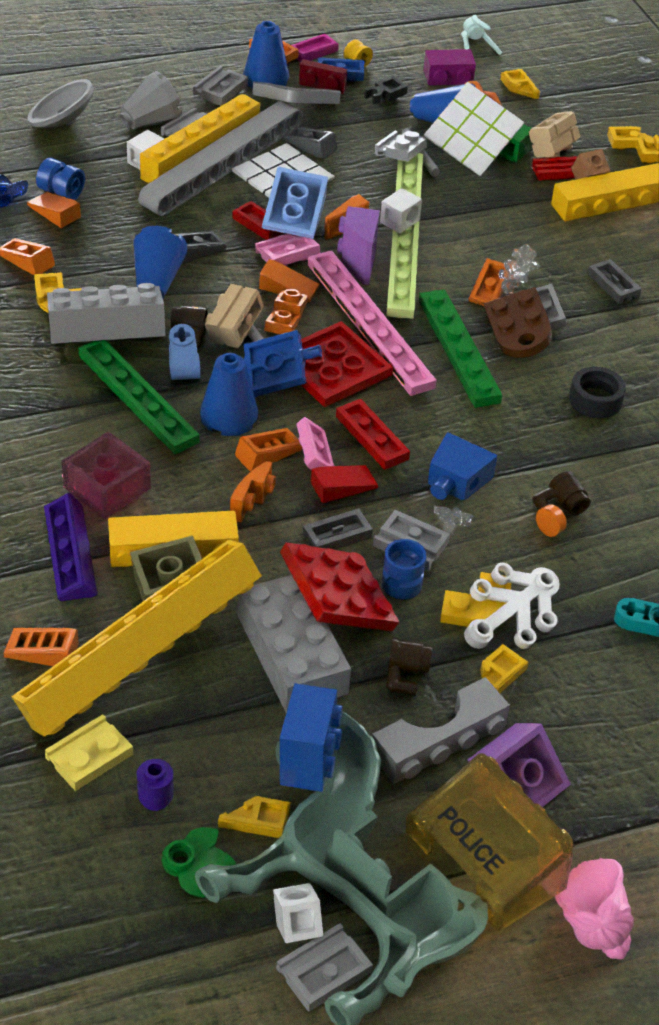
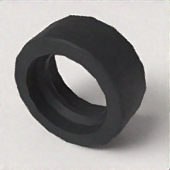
M595 366L583 368L576 372L572 378L569 401L575 410L585 416L601 419L612 417L620 411L623 405L626 383L620 375L610 369ZM600 388L612 396L596 397L588 394L583 389Z

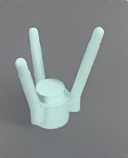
M476 15L466 19L463 24L464 31L461 33L464 49H469L468 38L476 40L483 37L494 51L501 55L502 51L484 31V29L490 30V26L478 19Z

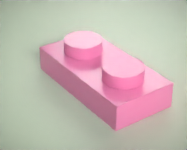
M304 417L296 424L300 436L298 439L303 448L306 466L310 470L316 467L334 466L325 430Z

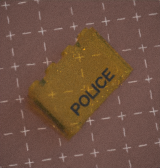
M483 753L476 755L407 815L406 832L427 855L434 852V842L436 840L477 884L476 895L480 896L483 902L487 903L488 901L494 910L493 912L488 905V922L497 932H500L567 889L573 857L572 848L574 846L571 836L566 830L560 829L548 817L544 808L539 804H535L524 793L520 784L515 780H511L491 756Z

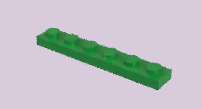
M446 290L419 293V303L474 408L500 404L503 395Z
M106 340L93 341L78 348L79 357L174 455L200 443L199 433Z

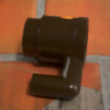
M191 306L172 308L171 328L178 324L191 326L195 332L197 349L200 348L202 337L206 333L205 319L208 315V308Z
M564 471L555 476L547 489L535 494L532 498V502L538 510L549 505L548 501L556 498L563 509L573 516L586 511L591 503L587 491L571 471Z
M393 637L386 684L387 689L393 693L416 696L417 682L401 680L402 672L418 674L419 672L429 673L432 647L425 646L421 642L401 640L400 638Z

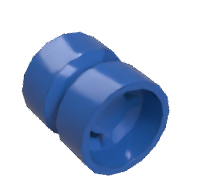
M51 157L41 163L37 171L36 184L41 190L76 200L84 188L85 174L83 170L72 165H66L64 162Z
M411 539L394 540L386 547L382 588L389 596L407 600L414 598L422 590L426 551L421 544Z

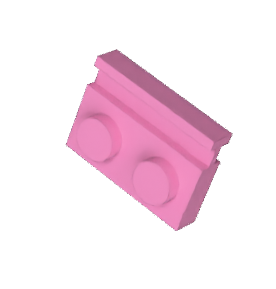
M284 234L255 243V250L257 254H261V258L266 262L268 259L287 266L297 261H306L309 256L320 254V245L311 238Z

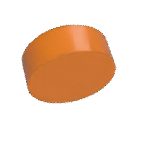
M549 504L537 511L536 523L541 532L546 536L555 537L566 529V517L559 507Z

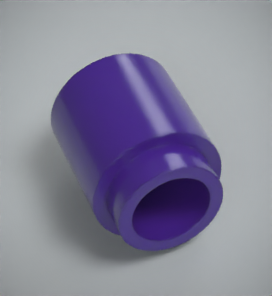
M161 759L147 760L137 770L138 799L148 810L159 811L166 808L174 796L173 769L169 763Z

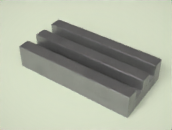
M611 259L589 266L588 275L618 304L623 303L624 299L626 301L632 300V296L635 298L640 297L642 288Z
M359 508L303 525V536L308 538L310 546L325 549L331 548L333 550L372 538L373 532L372 527Z

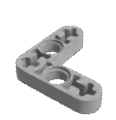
M253 82L252 95L291 103L340 104L341 91L292 88L266 82Z

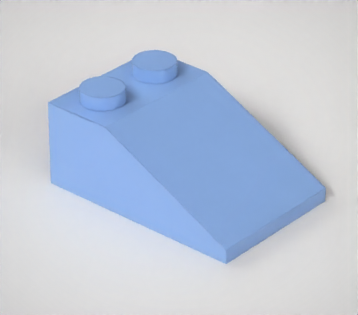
M278 167L262 228L314 239L326 198L328 177Z

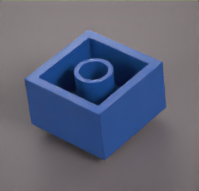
M294 683L279 738L280 785L323 792L326 778L333 777L336 758L331 755H333L334 750H339L342 729L336 727H340L343 705H337L336 689Z

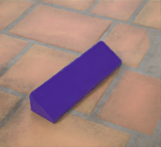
M69 492L44 506L57 598L60 601L90 598L98 595L83 506Z

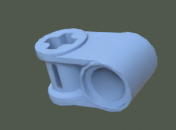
M175 325L169 333L171 380L200 379V360L197 353L195 332L189 325Z

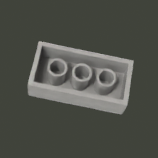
M142 283L138 287L126 288L125 285H113L109 289H98L97 287L88 286L83 287L81 291L58 288L54 289L53 292H47L51 344L166 336L162 294L160 287L152 283Z
M292 575L256 584L248 592L238 595L237 616L286 713L294 683L336 689L337 698L349 694L351 667L327 623L316 621Z

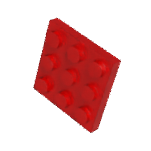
M342 321L301 339L303 349L317 346L318 344L321 347L322 357L306 360V383L301 386L324 408L393 375V366Z
M287 542L280 550V554L317 622L393 631L399 624V620L392 610V605L385 598L378 581L373 577L366 565V560L361 554Z

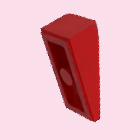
M366 465L325 466L311 469V485L322 503L378 488L377 482Z

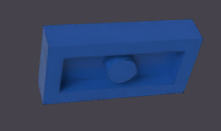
M318 57V63L348 69L347 81H364V60Z

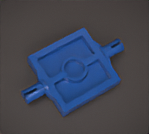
M298 330L244 344V361L254 396L257 397L305 384L306 360L322 357L320 345L303 349L301 335Z

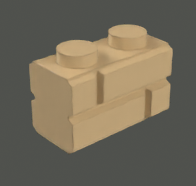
M574 112L556 113L528 131L530 140L534 144L532 145L534 155L537 158L559 157L560 151L573 148L572 143L580 138L578 126L575 125L577 121Z
M230 284L225 294H220L213 313H209L205 319V328L213 343L221 345L225 343L227 346L234 348L240 347L264 307L257 289L243 288L240 285Z

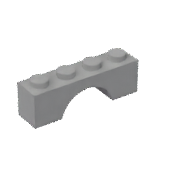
M484 677L458 690L454 710L455 718L449 723L435 728H422L411 725L401 719L373 733L372 737L377 743V751L382 760L380 768L393 784L405 778L411 779L422 769L432 764H440L449 755L461 749H469L478 740L487 735H495L502 731L507 724L510 704Z

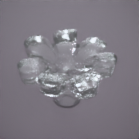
M523 244L521 250L515 248L512 255L516 259L511 260L509 264L512 265L511 276L526 278L529 275V270L535 272L539 267V263L533 260L537 253L532 248L530 249V246L527 244Z
M505 260V270L500 269L499 278L504 279L501 288L503 291L505 290L507 295L512 294L514 289H518V282L526 283L528 281V273L521 272V269L517 268L516 260Z
M434 506V513L438 515V519L445 522L442 530L450 533V537L454 536L456 526L469 527L472 522L473 515L464 513L458 508L454 507L453 511L446 507Z

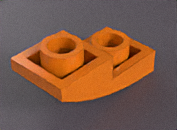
M294 289L282 290L274 300V308L265 321L264 331L275 334L295 331L308 301V295L300 294L299 291Z
M266 461L257 466L244 477L234 490L230 498V511H235L237 522L242 523L246 512L252 511L254 503L263 504L267 493H273L276 476L272 475V462Z

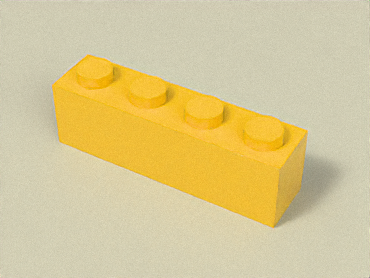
M235 511L108 518L111 567L132 566L130 552L192 535L202 559L227 540L239 542Z

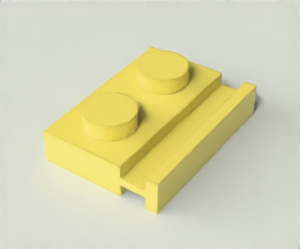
M103 714L45 749L46 759L54 764L55 769L75 791L133 755V746L113 724L110 725L106 721V717Z

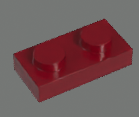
M303 59L300 63L299 85L317 89L341 91V94H344L346 91L348 69Z

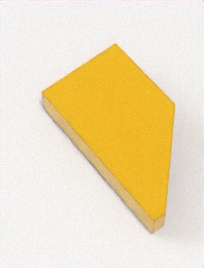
M523 69L501 72L500 80L510 92L539 99L540 91Z
M502 644L482 661L481 677H486L495 689L501 693L527 670L529 662Z
M254 796L245 801L242 807L229 814L223 813L219 815L218 827L280 838L289 819L291 802Z

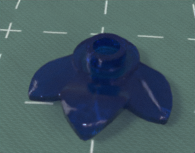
M1 174L0 207H5L14 198L24 195L28 190L27 180L17 181L12 184L5 175Z

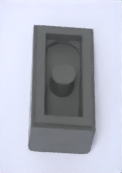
M295 127L282 137V141L322 159L327 158L337 150L335 132Z
M213 231L179 233L187 242V254L182 264L226 248V244Z

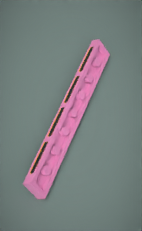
M331 250L309 256V268L371 347L393 366V375L407 393L413 396L435 389L436 379L334 252Z

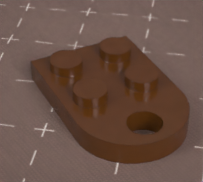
M536 287L483 303L497 344L504 354L515 358L530 357L543 351L551 342V324ZM526 341H533L529 345H522Z

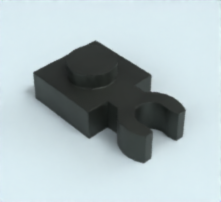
M390 76L375 82V86L367 87L364 98L372 97V104H379L384 98L388 101L395 100L407 95L408 86L395 76Z

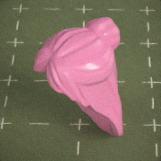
M600 858L598 860L584 861L565 875V879L560 882L555 892V899L563 909L564 917L572 926L575 937L582 945L590 949L602 950L611 959H624L630 949L631 937L629 933L634 926V918L631 915V907L623 884L624 874L622 866L614 859Z

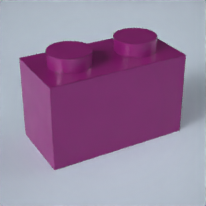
M471 49L425 50L423 71L428 85H462L468 81H474L476 62Z

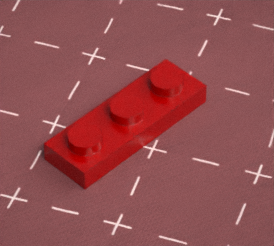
M362 399L336 408V418L384 470L409 460L410 450Z

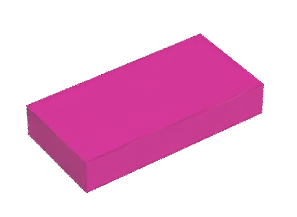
M326 34L291 45L299 49L296 60L300 63L303 59L311 61L337 52L339 44Z

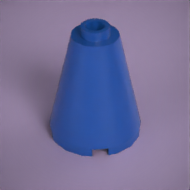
M263 21L255 29L243 75L248 77L247 86L252 89L253 82H266L286 86L290 77L280 28L272 21Z
M465 84L417 93L410 101V112L413 113L415 118L434 123Z
M149 226L143 228L141 233L136 234L134 238L136 286L138 287L142 283H152L155 286H159L162 298L164 299L186 257L187 242L182 235L179 234V237L172 234V229Z
M226 353L216 359L200 408L201 422L206 429L211 432L212 428L219 430L223 436H237L249 432L253 428L254 422L258 420V407L245 361L241 356L234 353Z

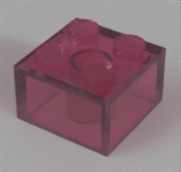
M109 431L61 461L63 487L104 519L151 489L150 462Z

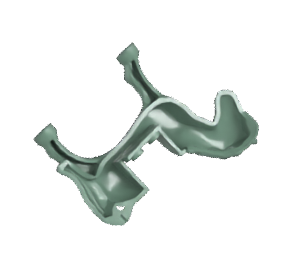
M342 712L340 727H336L342 729L339 750H334L333 755H331L336 758L334 774L332 778H326L323 792L315 791L301 802L287 820L281 837L260 855L232 866L206 865L196 871L195 879L202 894L209 901L218 903L231 892L253 894L262 883L276 874L285 871H297L356 912L377 938L380 949L378 964L371 976L358 988L351 991L336 992L324 1003L326 1012L335 1025H359L364 1016L379 1010L382 1002L391 993L403 997L420 969L427 965L448 961L468 951L485 929L488 921V905L481 900L480 896L453 886L431 864L389 895L392 880L389 867L379 858L373 860L364 851L362 845L374 828L377 816L372 811L375 803L374 797L377 791L382 760L377 751L375 739L368 735L361 724L347 713ZM279 741V742H277V746H276L275 752H276V760H277L278 764L280 765V741ZM459 902H461L464 908L457 911Z

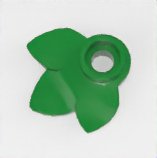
M200 827L191 830L184 840L171 842L162 852V865L165 871L172 876L178 877L181 888L196 897H205L196 883L195 873L198 869L209 864L220 866L236 865V862L230 855L215 847L218 840V829ZM182 856L185 857L187 861L184 863H175L174 859Z

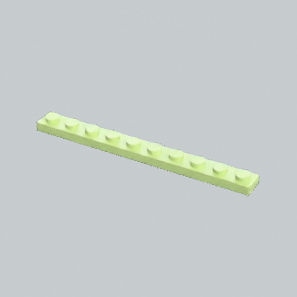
M418 153L408 162L398 160L395 192L403 188L421 198L423 154ZM419 221L402 233L392 231L386 313L388 317L414 319Z

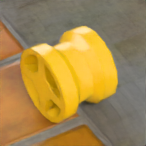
M356 39L350 41L344 50L345 59L364 60V68L369 65L373 57L372 49Z

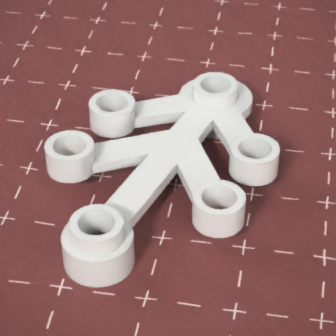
M498 563L491 572V577L495 583L505 585L509 582L527 587L520 592L492 587L487 580L477 579L470 588V594L475 600L484 601L487 599L505 602L506 604L487 619L472 621L464 632L465 640L473 648L481 649L486 647L493 638V631L516 613L517 633L514 636V642L521 649H529L536 641V633L531 629L530 601L536 597L538 599L539 615L535 619L536 627L542 632H550L557 624V616L551 610V596H554L559 589V579L553 571L547 568H536L530 574L513 571L512 567L507 563ZM498 571L504 572L506 577L501 576ZM477 587H481L485 593L478 591ZM542 618H546L550 624H546ZM521 635L527 636L529 641H525Z

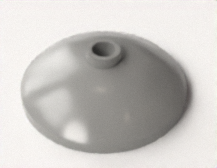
M80 79L55 89L30 110L27 117L29 123L37 128H56L75 123L92 98L94 90L90 80Z

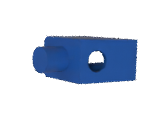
M447 432L430 463L428 483L431 485V494L439 500H444L448 494L460 500L468 499L494 477L497 455Z

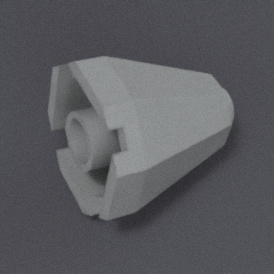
M155 71L146 77L121 106L120 119L126 127L130 126L134 130L163 124L183 114L182 108L180 110L177 109V105L181 103L179 96L166 77L161 79L158 77L161 74L160 72Z

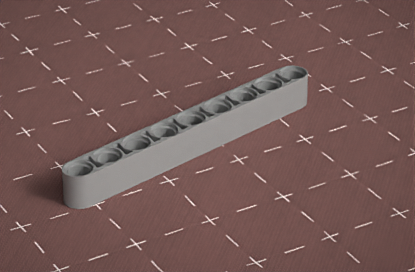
M283 101L276 102L147 184L140 191L139 204L159 216L168 214L232 172V168L247 162L282 139L292 129L299 127L303 117L302 111Z

